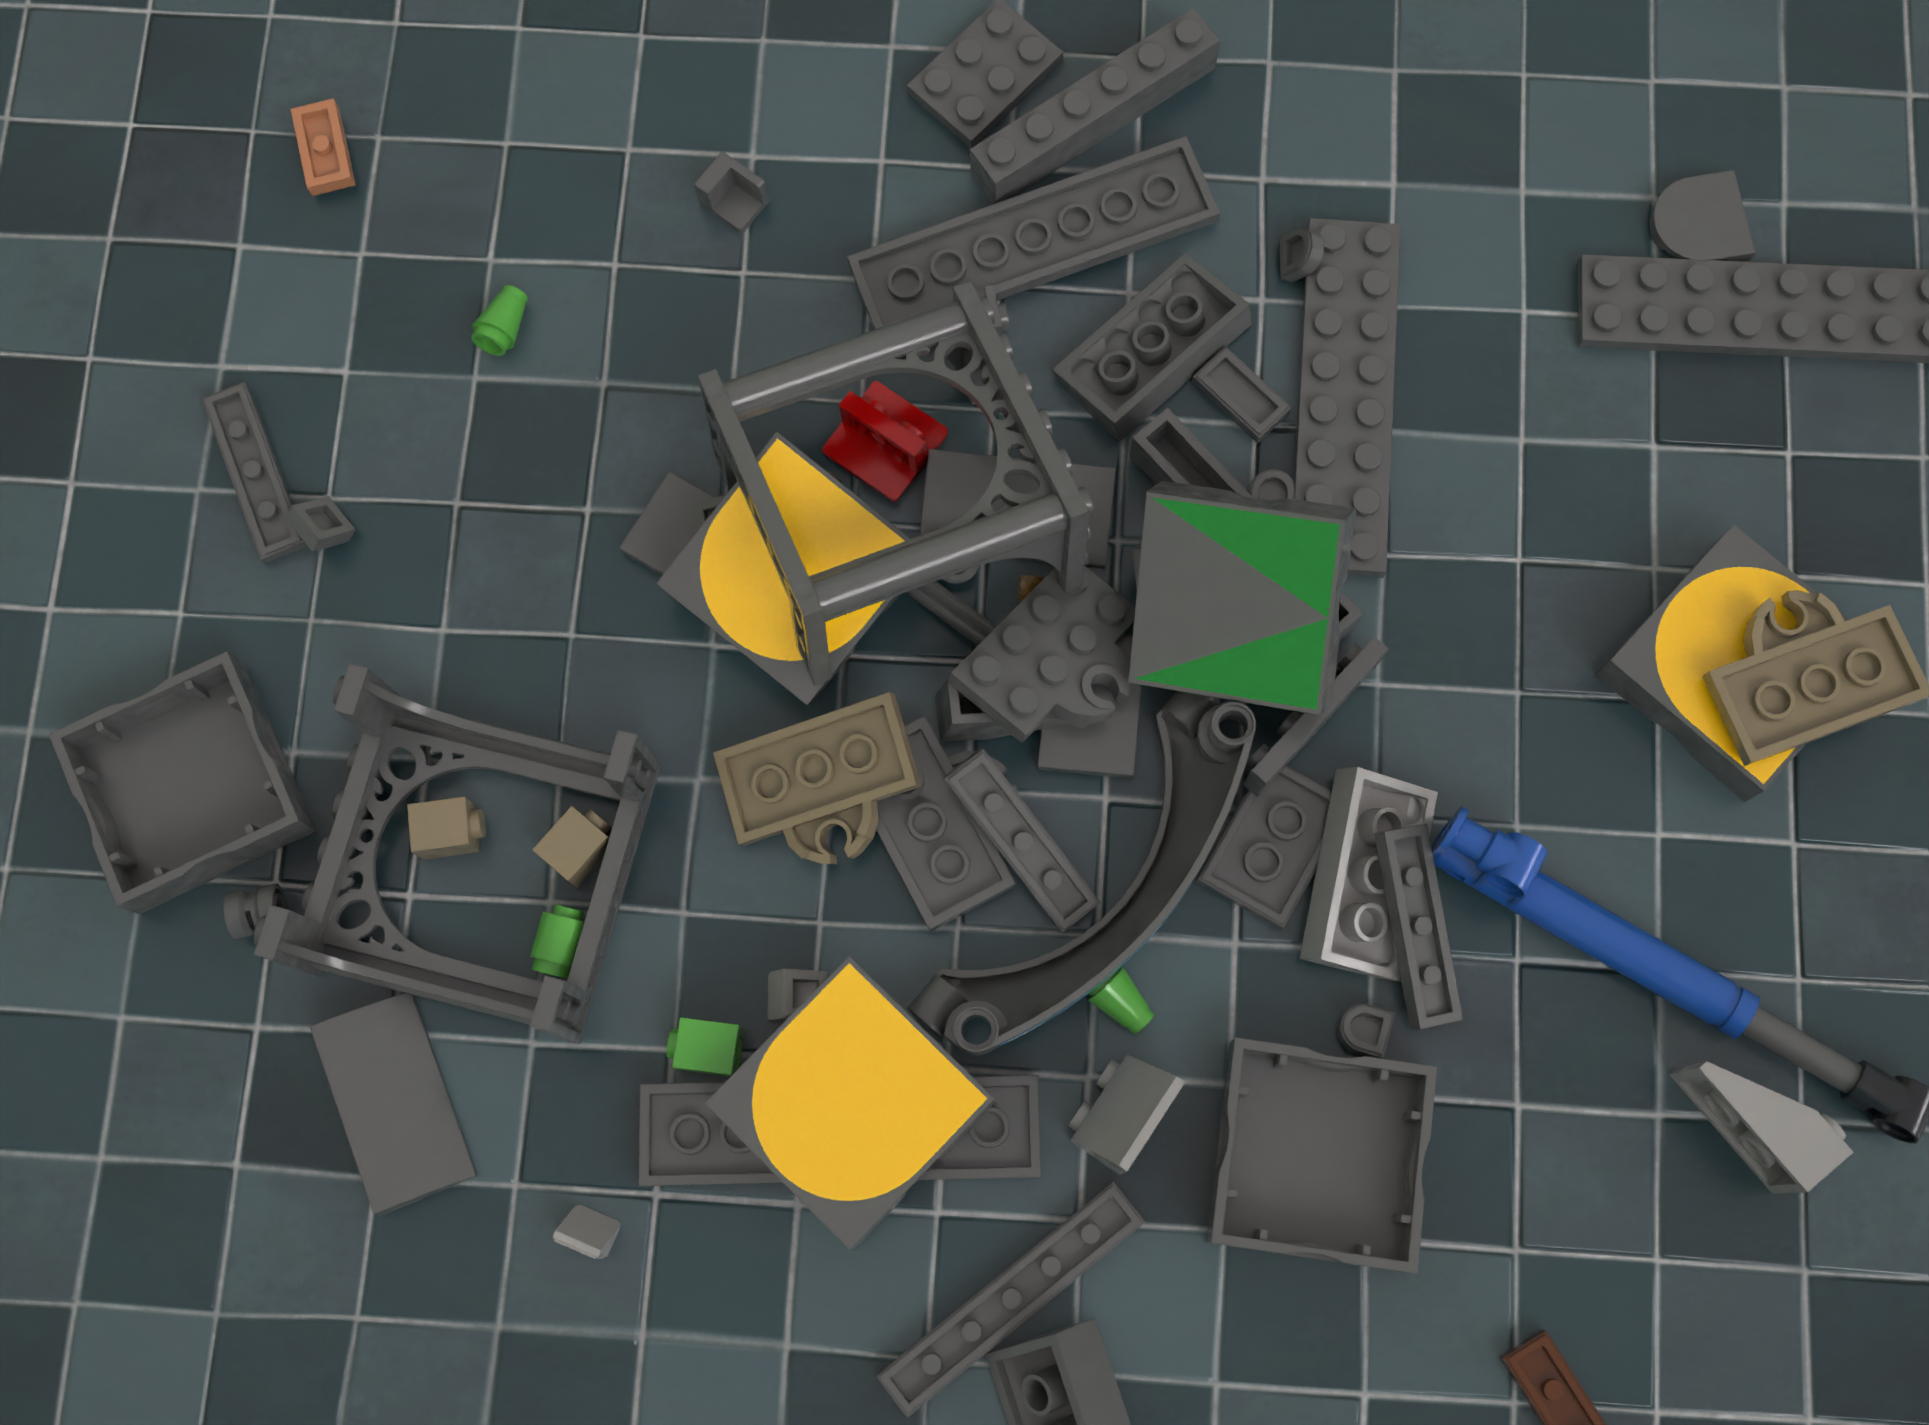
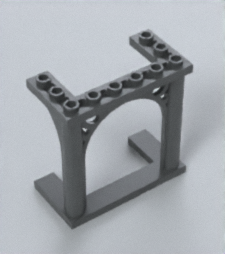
M971 281L953 287V302L731 380L722 382L716 369L698 375L714 458L728 490L730 491L734 484L738 482L789 598L796 646L814 686L832 679L825 627L826 621L964 570L1004 559L1032 558L1050 563L1065 592L1083 585L1084 567L1089 564L1086 545L1087 541L1091 540L1088 524L1089 516L1094 513L1092 501L1084 487L1077 488L1072 478L1073 468L1068 453L1063 447L1057 449L1052 439V425L1044 409L1037 410L1032 401L1033 390L1027 374L1024 371L1017 372L1012 362L1014 356L1009 339L1004 333L998 335L993 325L995 320L991 305L986 297L979 298ZM930 353L934 354V360L931 362H924L919 359L921 356L930 357ZM946 359L954 365V370L947 368L945 364ZM908 373L923 375L945 382L967 395L971 405L976 404L986 416L993 430L997 445L995 472L980 500L959 519L940 529L808 576L740 422L850 383L883 374ZM998 413H1003L1005 419L998 420L994 416ZM1013 449H1020L1019 456L1024 461H1013L1009 452ZM1021 474L1034 479L1038 483L1039 488L1030 494L1017 493L1009 489L1004 480L1008 476ZM1001 499L1006 503L997 511H994L992 508V504L996 500Z
M349 663L345 676H341L338 679L334 688V711L363 732L359 745L356 744L352 748L348 757L347 769L350 774L345 789L339 791L333 804L332 814L335 820L330 836H326L322 840L318 850L317 861L320 867L315 882L308 885L303 896L302 908L305 911L304 916L288 909L269 906L267 916H263L259 920L255 929L254 944L256 949L254 955L311 975L321 977L322 972H327L520 1022L559 1039L580 1044L661 765L637 734L617 730L611 754L426 707L401 697L369 668ZM422 747L431 748L429 751L431 755L443 754L441 760L434 766L428 765L427 755ZM404 749L409 751L414 757L416 770L410 779H399L392 772L390 760L394 751ZM456 754L464 756L463 758L455 759ZM463 769H490L620 801L567 982L549 976H544L543 982L440 956L417 946L394 925L382 904L376 879L377 852L381 837L391 816L400 804L416 789L428 781L450 772ZM385 780L392 785V792L387 800L379 801L378 797L379 794H383V782ZM368 830H372L373 839L365 843ZM361 873L363 875L361 888L358 891L348 892L355 882V879H353L354 874ZM358 901H365L370 905V915L363 924L353 929H345L340 925L341 913L348 905ZM377 926L384 929L385 939L383 943H379L373 937H370V943L361 941L363 938L371 935ZM399 945L404 951H397L394 948Z

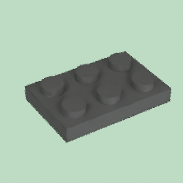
M996 0L907 85V93L971 149L1063 62V51L1003 0Z

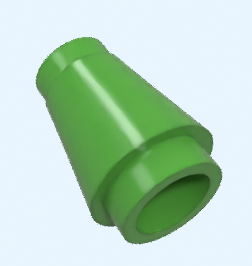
M503 286L501 292L497 294L472 324L474 333L471 338L474 344L481 350L495 356H503L507 350L513 349L525 305L528 301L527 295L514 286Z
M1123 966L1088 993L1089 997L1087 1000L1123 1027L1128 1028L1133 1035L1143 1029L1155 1015Z

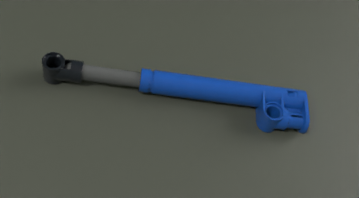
M1461 806L1439 833L1432 845L1434 864L1438 869L1706 1024L1715 1025L1718 1031L1732 1039H1736L1743 1034L1841 1091V1099L1874 1116V1125L1886 1135L1910 1144L1919 1142L1929 1120V1087L1909 1077H1892L1866 1060H1861L1858 1063L1759 1007L1760 997L1744 987H1737L1736 983L1540 871L1548 852L1536 840L1517 832L1506 834L1499 829L1492 832L1467 817L1469 809Z

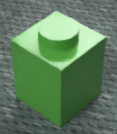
M680 1017L678 1029L672 1028L669 1033L667 1058H673L672 1067L679 1071L731 1077L740 1066L745 1029L736 1024Z

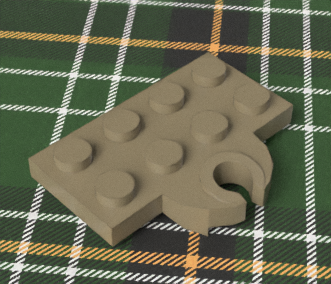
M1797 590L1787 591L1781 596L1783 606L1795 616L1796 626L1794 630L1784 629L1777 624L1774 617L1776 605L1771 598L1766 600L1754 611L1746 623L1743 642L1747 658L1709 671L1703 676L1744 766L1929 697V684L1890 605L1845 621L1836 604L1821 592L1816 595Z
M891 692L713 752L738 845H747L784 833L788 846L800 858L820 864H837V855L827 845V835L833 827L840 825L844 828L847 834L844 850L848 858L855 859L863 853L874 838L879 821L877 801L922 786L895 694Z

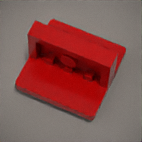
M874 381L861 398L849 391L840 402L839 409L842 423L823 446L822 452L825 457L891 502L896 503L927 464L929 449L937 450L946 439L948 429L880 382Z

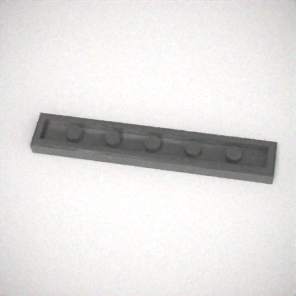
M1112 1182L876 1375L877 1379L908 1418L1145 1223L1144 1219L1117 1185Z

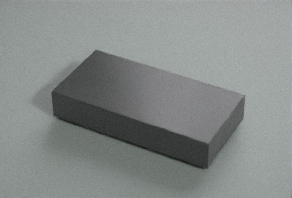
M1226 346L1192 378V383L1257 444L1290 414L1292 407Z

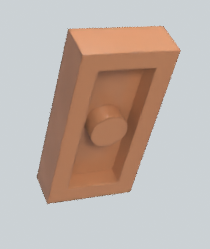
M332 98L292 108L291 114L306 187L311 195L315 196L355 186L356 183L340 108L335 99Z

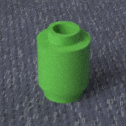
M557 904L554 905L552 913L542 911L530 957L535 958L531 970L568 979L584 922L581 921L583 911Z

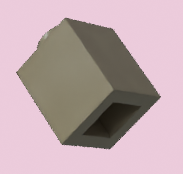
M465 796L407 804L411 852L416 856L427 860L481 852L480 838L486 836L484 813L482 809H477V805Z
M571 806L533 848V851L567 881L578 888L603 860L609 840L606 833L612 827L591 809L582 815Z

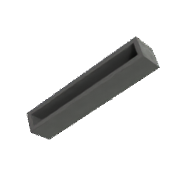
M1193 7L970 149L972 177L992 204L1015 197L1216 68L1220 40Z
M1169 408L1165 409L1132 437L1129 457L1156 485L1161 481L1230 490L1242 496L1253 498ZM1343 592L1341 593L1339 603V627L1341 632L1339 642L1356 628L1363 615Z

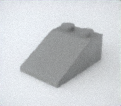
M1126 1055L1121 1064L1112 1059L1096 1082V1085L1104 1090L1095 1104L1091 1106L1084 1101L1068 1126L1076 1131L1070 1141L1117 1174L1121 1175L1127 1172L1185 1082L1173 1074L1130 1055Z
M1706 1061L1677 1068L1670 1074L1672 1079L1772 1194L1809 1192L1853 1153L1850 1147L1843 1141L1846 1138L1845 1132L1830 1116L1820 1114L1815 1109Z

